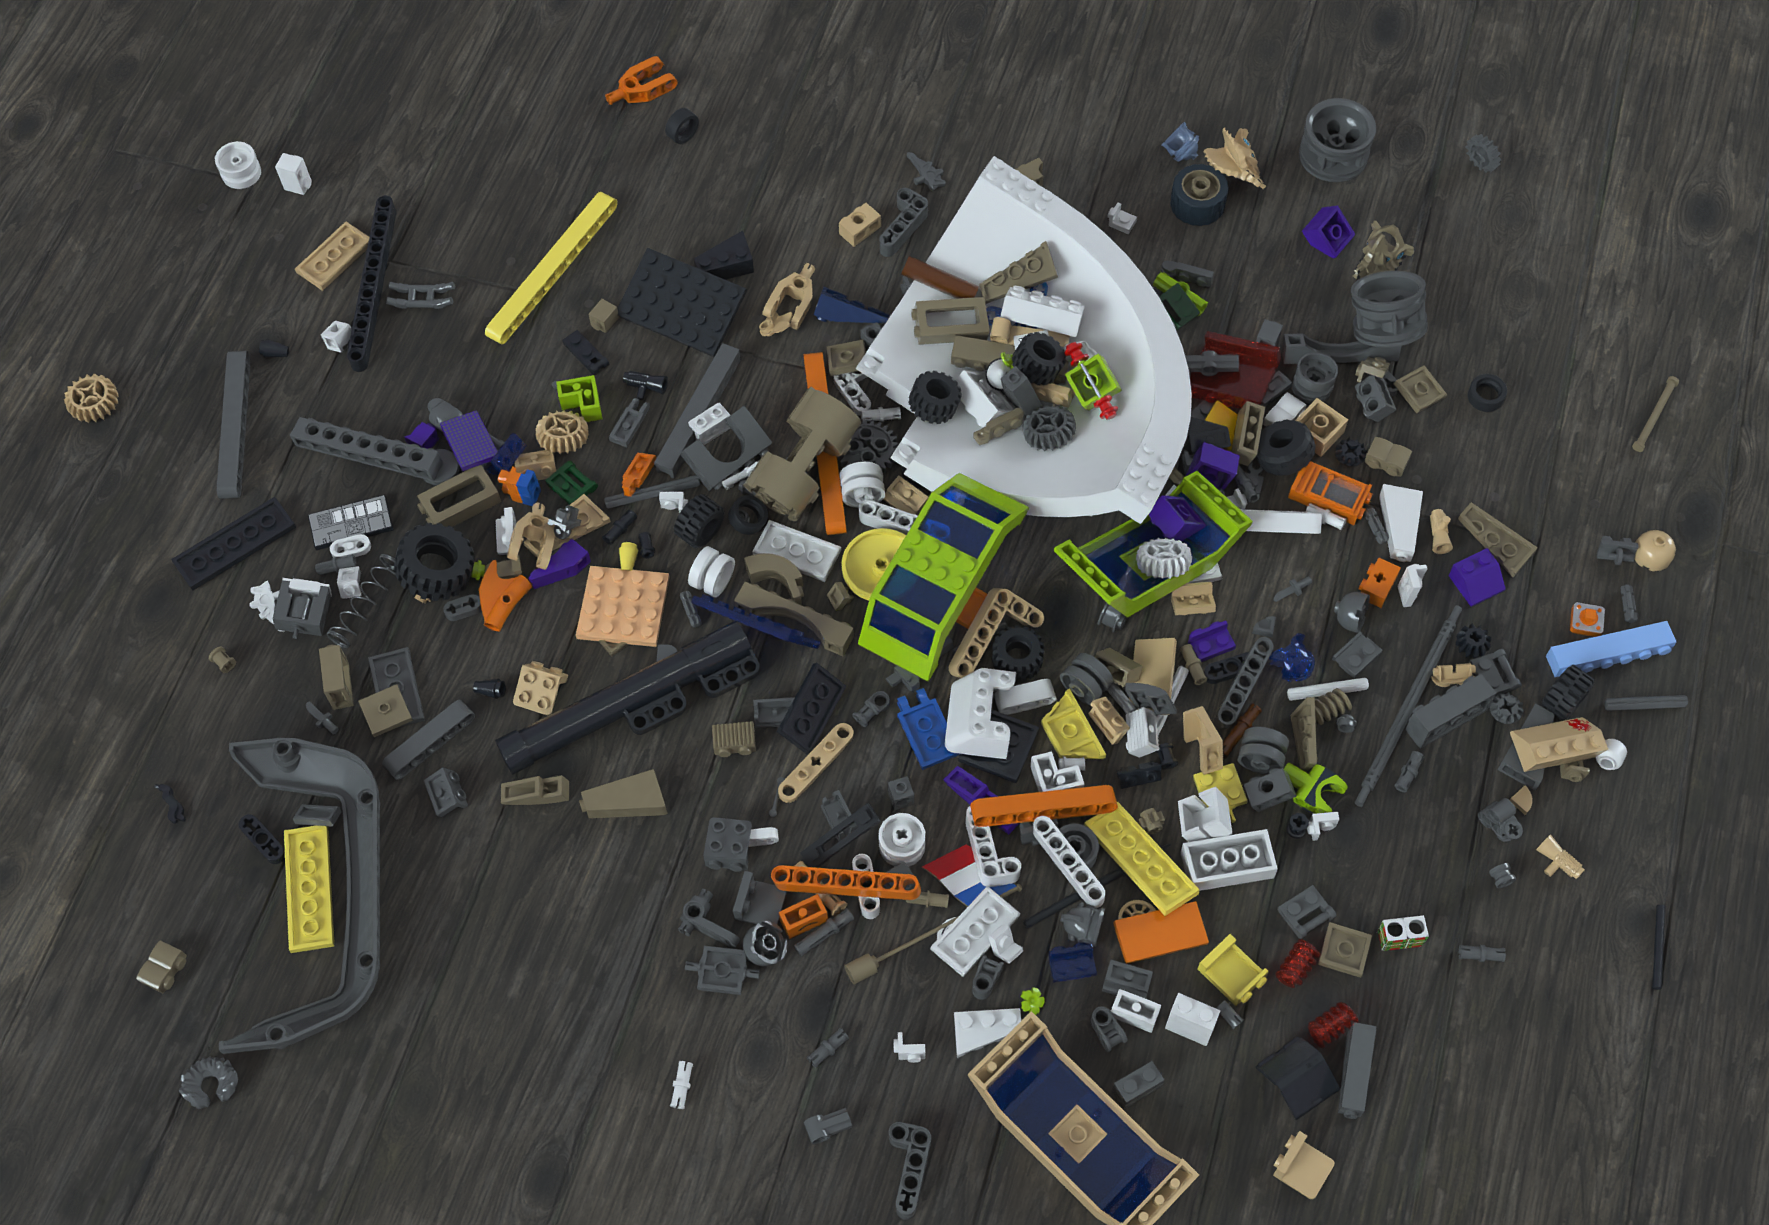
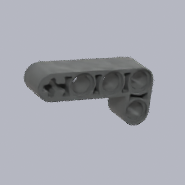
M909 188L898 190L897 208L901 213L880 236V253L885 257L895 255L928 216V200Z
M896 1122L889 1128V1141L894 1147L907 1150L896 1199V1213L901 1219L909 1220L915 1216L931 1147V1134L927 1128ZM895 1131H903L905 1136L902 1139H896L893 1137V1133ZM922 1135L927 1138V1142L918 1144L915 1138ZM915 1157L920 1158L922 1164L915 1167L910 1164V1160ZM908 1180H914L917 1182V1186L914 1189H908L905 1183ZM906 1196L910 1197V1208L907 1211H903L902 1206L905 1205Z

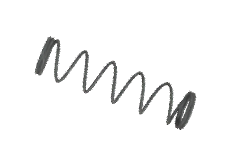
M381 554L380 560L385 567L376 566L371 568V575L375 582L365 581L361 583V591L365 597L354 596L350 599V604L356 613L349 611L340 613V620L346 628L331 627L327 632L328 638L335 644L343 648H349L350 642L344 636L332 631L333 628L343 629L357 636L343 622L341 618L343 613L354 614L368 621L367 618L363 617L354 608L352 599H365L378 606L376 602L372 601L365 594L362 585L364 583H372L388 591L386 587L382 586L375 579L372 571L375 568H381L396 575V572L392 571L394 566L383 558L385 557L395 563V558L392 556ZM332 635L337 636L338 638H340L341 640H343L346 644H343V643L339 642V641L336 640Z

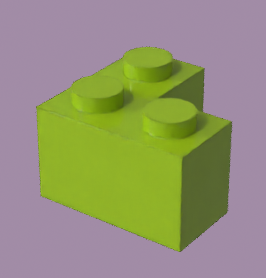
M594 375L556 382L562 410L580 407L582 417H584L586 422L603 419Z

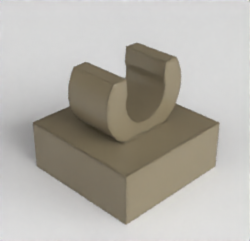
M836 582L827 594L835 611L842 610L854 598L853 595L849 596V587H844L842 582Z

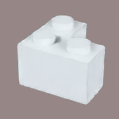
M1052 751L1031 757L1030 767L1039 792L1084 787V781L1078 765L1058 770Z

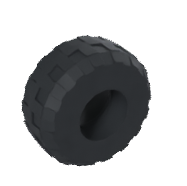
M1286 419L1276 421L1261 431L1256 457L1266 472L1277 476H1288L1301 471V469L1309 464L1315 454L1316 445L1312 433L1305 424Z

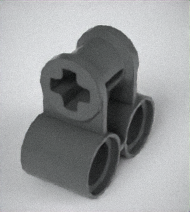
M1503 798L1499 802L1494 801L1478 813L1480 822L1485 827L1492 828L1497 838L1503 842L1518 839L1523 833L1521 824L1514 816L1516 808L1507 798Z

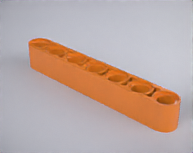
M1102 785L980 798L971 802L970 807L974 825L987 827L1033 822L1039 816L1061 819L1107 814L1115 811L1118 808L1113 787Z
M784 865L775 867L771 873L774 884L782 891L914 900L921 893L918 879L911 874ZM787 875L784 881H778L780 876ZM804 876H807V877H808V880H807L806 882H804V883H800V882H799V880H800L802 877H804ZM822 879H830L828 883L820 884V881ZM846 879L851 880V882H850L849 885H847V886H842V885H841V883H842L844 880H846ZM872 881L871 886L862 887L864 882ZM889 882L894 883V885L892 886V888H890V889H885V888H884V885H885L886 883H889ZM907 885H915L914 889L909 891L905 890V887Z

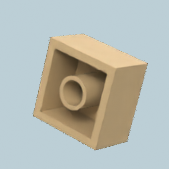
M1318 398L1295 420L1308 427L1316 445L1315 453L1320 457L1345 432L1348 423L1347 418Z

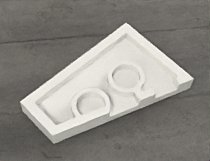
M1020 1008L954 1012L957 1058L970 1051L979 1050L983 1046L1003 1040L1021 1022Z

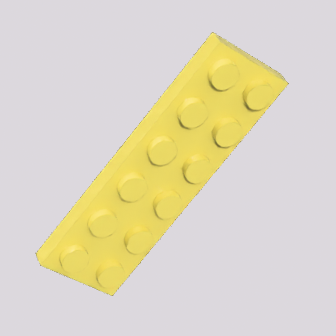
M1117 802L1118 808L1115 811L1107 814H1097L1084 822V826L1094 832L1098 843L1164 916L1199 895L1198 887L1119 802Z
M316 825L284 830L289 951L296 953L333 947L334 927L328 826Z

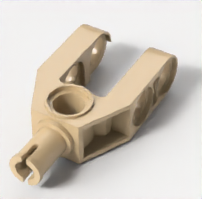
M806 263L800 274L794 272L779 281L768 299L762 315L772 319L785 295H789L793 299L802 301L796 307L791 325L789 326L798 330L811 307L813 295L812 280L810 278L815 271V267L811 264L808 269L810 264Z
M535 503L532 506V513L528 512L516 523L511 535L507 558L515 561L518 560V552L524 539L522 537H526L531 541L540 542L536 567L546 570L551 558L555 533L552 526L548 525L549 519L543 516L545 506L541 504L539 509L540 503Z

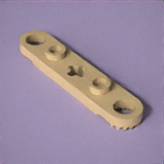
M846 723L836 725L779 785V798L785 803L797 800L852 741L853 728ZM840 730H846L849 735L846 738H840L837 733ZM812 760H820V766L817 764L812 766ZM789 787L794 789L795 792L791 796H786L783 794V790Z

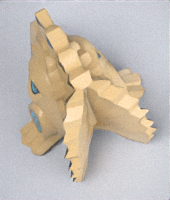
M1223 128L1224 147L1219 149L1207 148L1204 150V153H1206L1205 157L1208 158L1207 162H1210L1209 165L1213 166L1215 170H1220L1222 174L1234 176L1243 181L1246 180L1253 183L1256 187L1260 186L1264 189L1266 185L1260 179V171L1257 166L1258 161L1253 150L1250 148L1249 141L1246 139L1249 133L1248 130L1240 128L1235 138H1233L1228 130L1226 131Z

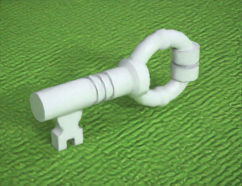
M756 461L750 467H745L743 471L722 481L724 488L728 490L734 487V484L749 477L758 462Z

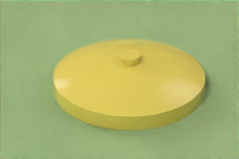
M873 529L861 533L848 544L842 557V574L847 586L856 595L869 601L872 592L906 535L892 529ZM899 567L883 596L892 601L904 597L915 588L920 576Z

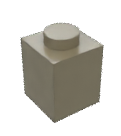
M601 299L589 313L591 326L596 330L607 333L619 319L617 306Z

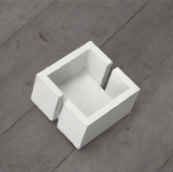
M1216 786L1199 793V797L1209 806L1208 808L1196 795L1178 801L1181 832L1188 842L1232 834L1228 799Z

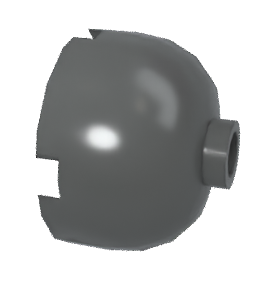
M1354 591L1344 595L1341 601L1337 600L1334 612L1337 613V620L1344 629L1356 633L1361 631L1366 619L1365 612L1369 608L1370 595Z
M764 921L755 924L746 932L743 939V950L748 960L759 966L776 964L784 958L787 952L786 938L783 939L781 934L783 931L778 925L770 921Z

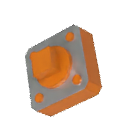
M1576 602L1571 609L1570 631L1593 637L1601 636L1604 628L1605 609L1602 606Z

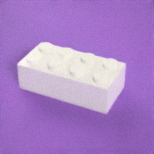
M1020 286L1009 288L1005 296L1001 318L1073 337L1077 336L1085 307L1080 302L1070 300V302L1063 301L1061 297L1054 295L1047 297L1040 291H1024L1025 288Z
M1267 829L1183 843L1180 852L1186 876L1198 887L1199 891L1272 879L1275 877L1278 869Z

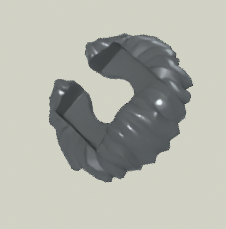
M211 1056L202 1058V1060L196 1061L195 1065H191L185 1074H182V1087L179 1088V1092L184 1099L191 1103V1106L197 1109L209 1107L211 1099L202 1091L201 1084L204 1079L213 1076L219 1082L216 1091L218 1098L221 1102L227 1101L235 1092V1087L238 1083L237 1072L229 1060L219 1057L213 1058Z

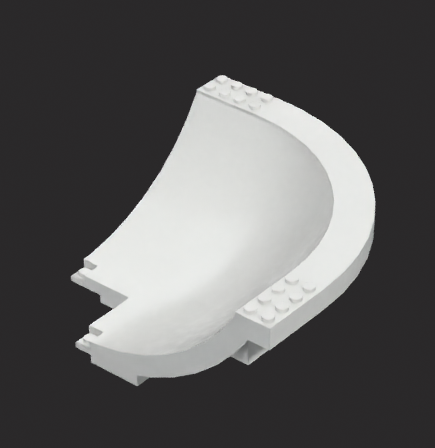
M994 156L979 176L926 263L979 286L980 283L997 272L1005 270L1009 267V264L1014 261L1017 262L1026 256V253L1031 250L1034 251L1041 246V243L1046 241L1058 278L1025 289L1024 291H1040L1044 293V296H1059L1063 301L1070 302V300H1074L1085 306L1077 336H1070L1068 344L1085 341L1097 354L1104 357L1122 389L1121 392L1112 396L1110 401L1112 406L1118 407L1117 415L1110 420L1101 419L1100 414L1102 411L1100 408L1094 407L1089 411L1086 410L1075 394L1068 408L1076 422L1075 435L1072 436V440L1067 441V445L1062 444L1060 448L1056 447L1053 451L1047 449L1044 452L1042 448L1037 450L1035 447L1031 448L1029 443H1027L1023 434V424L1019 428L1012 429L1001 437L993 438L988 443L979 446L973 438V433L982 429V427L977 424V419L966 411V406L960 401L954 416L946 423L942 421L941 424H936V422L931 424L929 421H922L921 417H916L892 454L891 459L907 468L904 473L906 476L931 492L956 474L961 473L1028 506L1029 510L1026 515L1092 517L1093 515L1119 510L1141 524L1155 505L1187 438L1191 419L1192 393L1189 369L1182 344L1160 298L1126 253L1083 214L1052 194V192L1041 187L1035 181L1027 178L1018 170L1013 169ZM915 280L856 367L858 371L887 388L886 396L911 411V405L908 403L909 395L914 382L920 374H925L926 371L931 373L933 371L938 373L944 372L945 375L953 377V381L959 377L963 370L986 373V370L977 371L970 367L959 368L951 364L954 343L919 345L918 338L914 336V326H916V323L911 317V310L914 309L916 301L956 298ZM980 286L975 298L983 297ZM1005 297L986 304L990 329L987 341H991L990 334L993 319L1001 316ZM974 310L926 313L927 325L930 327L977 324ZM1010 320L1013 326L1042 329ZM1070 362L1068 372L1075 368L1071 366ZM1067 378L1065 384H1056L1059 386L1073 389ZM1006 397V399L1016 409V406ZM1040 400L1044 408L1046 405L1048 407L1053 405V403ZM950 492L944 497L954 503L960 498L977 504L955 492Z

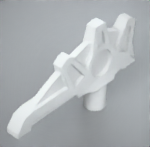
M267 580L260 586L251 587V593L255 594L254 601L250 603V607L252 609L258 608L261 612L259 614L260 618L263 620L266 618L274 624L272 618L279 591L273 593Z

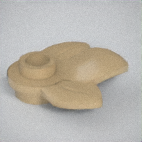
M776 312L772 319L767 317L759 326L761 335L772 336L774 333L786 330L791 325L792 312L779 316Z

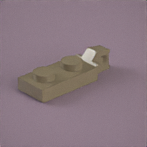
M1018 407L987 422L986 427L973 433V438L980 446L988 443L993 438L1001 437L1012 429L1019 428L1023 424L1024 412Z

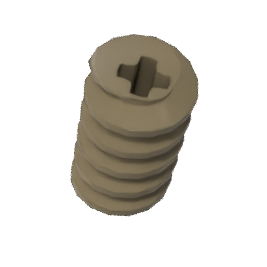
M1333 689L1332 692H1327L1325 696L1322 695L1315 699V724L1317 721L1318 724L1323 725V717L1328 722L1331 721L1330 714L1336 718L1338 717V712L1340 714L1345 713V708L1348 711L1352 709L1349 698L1341 689Z

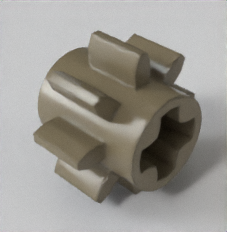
M1150 808L1140 814L1141 818L1138 819V824L1149 835L1163 829L1162 824H1164L1165 818L1161 811L1156 812L1154 808Z

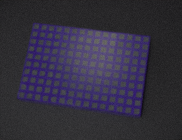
M477 410L440 423L441 429L462 471L499 458V454Z

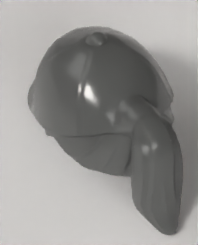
M434 398L428 403L429 421L439 431H442L440 423L463 415L460 410L443 399Z

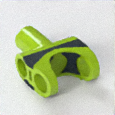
M1288 763L1284 768L1290 777L1293 787L1298 789L1296 797L1293 798L1294 802L1313 814L1332 812V809L1322 799V792L1331 791L1344 794L1348 788L1347 784L1339 776L1318 764L1311 769L1309 774L1291 763Z

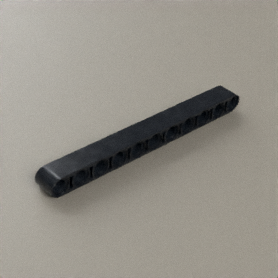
M387 195L379 197L376 201L347 352V358L355 372L366 370L369 364L396 219V209L393 200Z

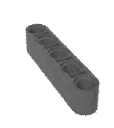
M1259 638L1248 652L1215 714L1214 723L1218 728H1229L1238 717L1273 650V643L1269 638ZM1258 645H1263L1266 648V652H1261L1258 649ZM1249 662L1255 663L1257 670L1251 669ZM1244 679L1247 681L1248 687H1243L1239 680ZM1230 697H1236L1239 704H1233ZM1221 714H1226L1230 721H1223Z
M462 700L455 701L387 755L382 765L396 780L403 778L474 720L475 714Z

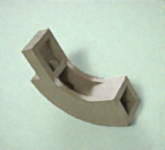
M769 553L755 554L744 558L745 568L751 584L766 579L777 580L786 586L791 599L797 602V604L802 605L801 597H804L802 590L803 579L800 571L791 561L782 556Z

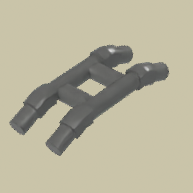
M389 282L388 289L409 293L408 300L387 297L386 304L397 308L440 309L454 303L452 297L434 299L435 292L445 293L448 290L455 289L454 282L436 285H408ZM416 292H427L426 300H415Z

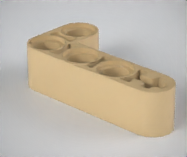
M996 317L993 319L990 340L992 342L1014 345V336L1044 330L1013 326L1010 320ZM1047 330L1049 337H1053L1063 348L1069 343V335Z

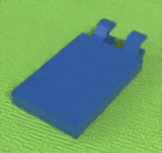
M922 688L916 691V698L920 703L917 706L910 708L905 696L897 698V705L901 711L897 713V717L922 770L960 754L952 753L946 749L947 722L936 699L929 700L925 689Z

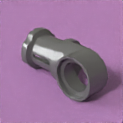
M884 691L874 693L864 702L865 705L858 712H854L852 716L861 726L866 727L868 725L867 722L874 715H878L889 708L890 699L888 694ZM883 697L886 699V703L883 706H878L875 704V700Z

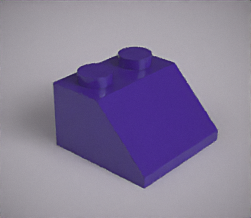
M1338 205L1322 207L1302 230L1312 247L1331 258H1336L1355 236L1353 229Z
M1203 442L1196 451L1186 476L1198 471L1217 489L1222 488L1224 490L1237 474L1240 455Z
M1161 495L1148 514L1151 517V522L1161 529L1164 538L1170 540L1174 538L1175 541H1183L1206 527L1204 521L1183 497Z
M1488 548L1453 564L1449 573L1450 579L1470 607L1506 589L1499 563Z

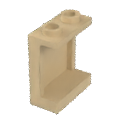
M1203 706L1183 712L1184 740L1186 743L1198 740L1200 745V770L1203 775L1223 769V740Z

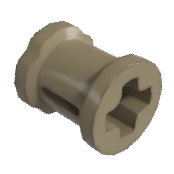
M217 647L210 653L209 660L215 662L220 667L219 669L222 673H228L235 667L236 661L225 653L226 651L223 647Z

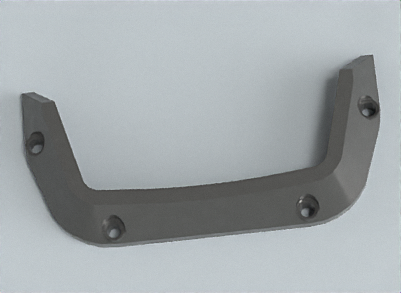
M274 738L229 743V752L232 758L259 787L331 797L341 801L346 845L347 911L341 983L337 992L330 997L266 1019L227 1041H219V1051L222 1054L273 1048L284 1049L288 1045L295 1044L350 1018L367 1002L375 988L380 970L379 790L375 778L365 762L347 750L296 738ZM288 749L286 753L281 754L283 750ZM372 798V801L366 804V801ZM368 960H373L371 965L365 967ZM282 1035V1037L279 1040H274L278 1036Z

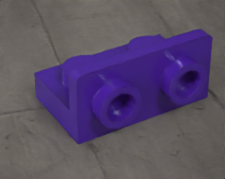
M1226 620L1214 622L1204 629H1196L1189 635L1188 644L1192 645L1197 658L1201 662L1236 648L1227 630L1228 623Z

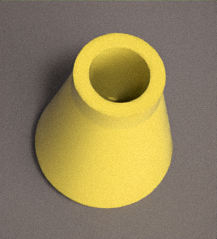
M624 542L619 548L621 570H633L639 551L635 543Z

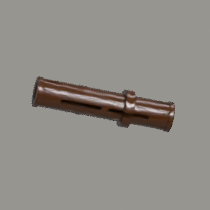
M1255 704L1249 705L1243 716L1238 717L1237 724L1223 741L1224 759L1228 758V755L1243 737L1244 731L1253 727L1252 723L1262 712L1257 705L1255 708Z

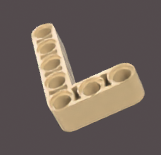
M991 589L949 664L950 674L963 678L974 672L1005 614L1024 626L1039 627L1044 621L1043 613L1007 589ZM999 593H1001L1002 600L1000 602L998 601ZM1017 603L1018 609L1015 612L1014 605ZM992 611V618L989 620L988 613ZM1033 613L1034 619L1030 622V615ZM980 628L983 630L981 637L978 636ZM972 646L973 653L969 655L968 650ZM963 664V671L959 673V666Z

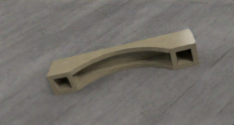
M744 582L734 600L735 610L752 618L775 615L797 620L817 635L825 649L844 656L854 638V629L850 624L836 621L830 615H822L815 612L811 607H803L792 599L782 598L776 592H768L754 583Z

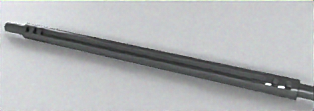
M1456 605L1448 620H1445L1361 784L1362 789L1355 801L1357 806H1363L1369 792L1373 791L1412 711L1433 673V668L1436 667L1456 628L1455 623L1462 611L1460 606Z

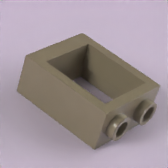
M328 645L325 648H320L319 654L324 694L333 710L354 706L349 662L340 645Z

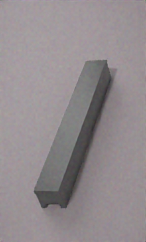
M722 343L654 462L658 473L664 472L673 479L677 475L684 462V458L680 455L681 452L696 441L695 432L688 422L717 404L741 361L740 349Z

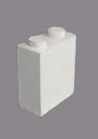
M1178 993L1165 1029L1207 1046L1220 1010Z

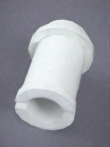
M1063 756V758H1059V770L1078 765L1080 770L1085 771L1084 757L1066 758Z

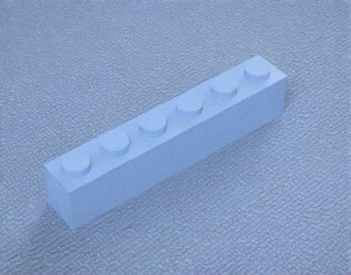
M1664 621L1553 646L1548 651L1546 658L1554 677H1559L1573 664L1587 673L1594 668L1601 667L1605 669L1616 663L1627 664L1638 658L1644 660L1656 654L1666 655L1672 651L1676 640L1668 622Z

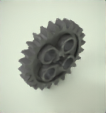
M864 419L863 424L859 426L851 438L849 451L845 455L842 454L837 457V460L841 461V467L856 462H873L882 468L883 473H886V467L891 469L892 463H896V461L891 459V456L899 445L897 443V436H893V430L888 431V425L882 428L881 422L874 425V420H871L870 424H867V421Z

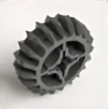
M1053 404L1051 407L1047 405L1045 408L1038 407L1037 411H1032V414L1027 415V419L1023 421V434L1027 443H1029L1031 448L1035 447L1037 450L1042 448L1044 452L1047 449L1053 451L1056 447L1060 448L1062 444L1067 445V441L1072 440V436L1075 435L1076 422L1072 412L1068 408H1063L1062 405L1056 407Z

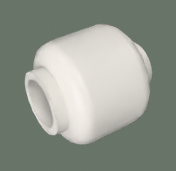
M1606 739L1605 742L1608 750L1596 756V761L1606 770L1618 769L1626 758L1627 749L1619 740Z

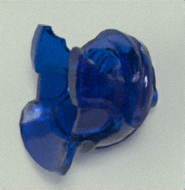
M1302 633L1296 634L1292 638L1290 645L1286 648L1277 649L1268 658L1272 660L1269 663L1271 666L1284 667L1281 672L1282 679L1289 683L1292 680L1298 682L1308 679L1315 667L1313 654L1311 651H1307L1303 644L1305 635Z

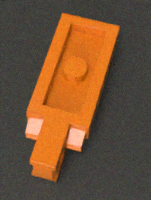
M636 454L622 476L624 496H632L635 493L636 487L639 488L654 466L656 455Z

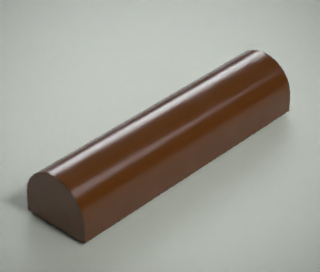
M911 256L908 257L901 273L908 278L956 299L975 298L979 286Z

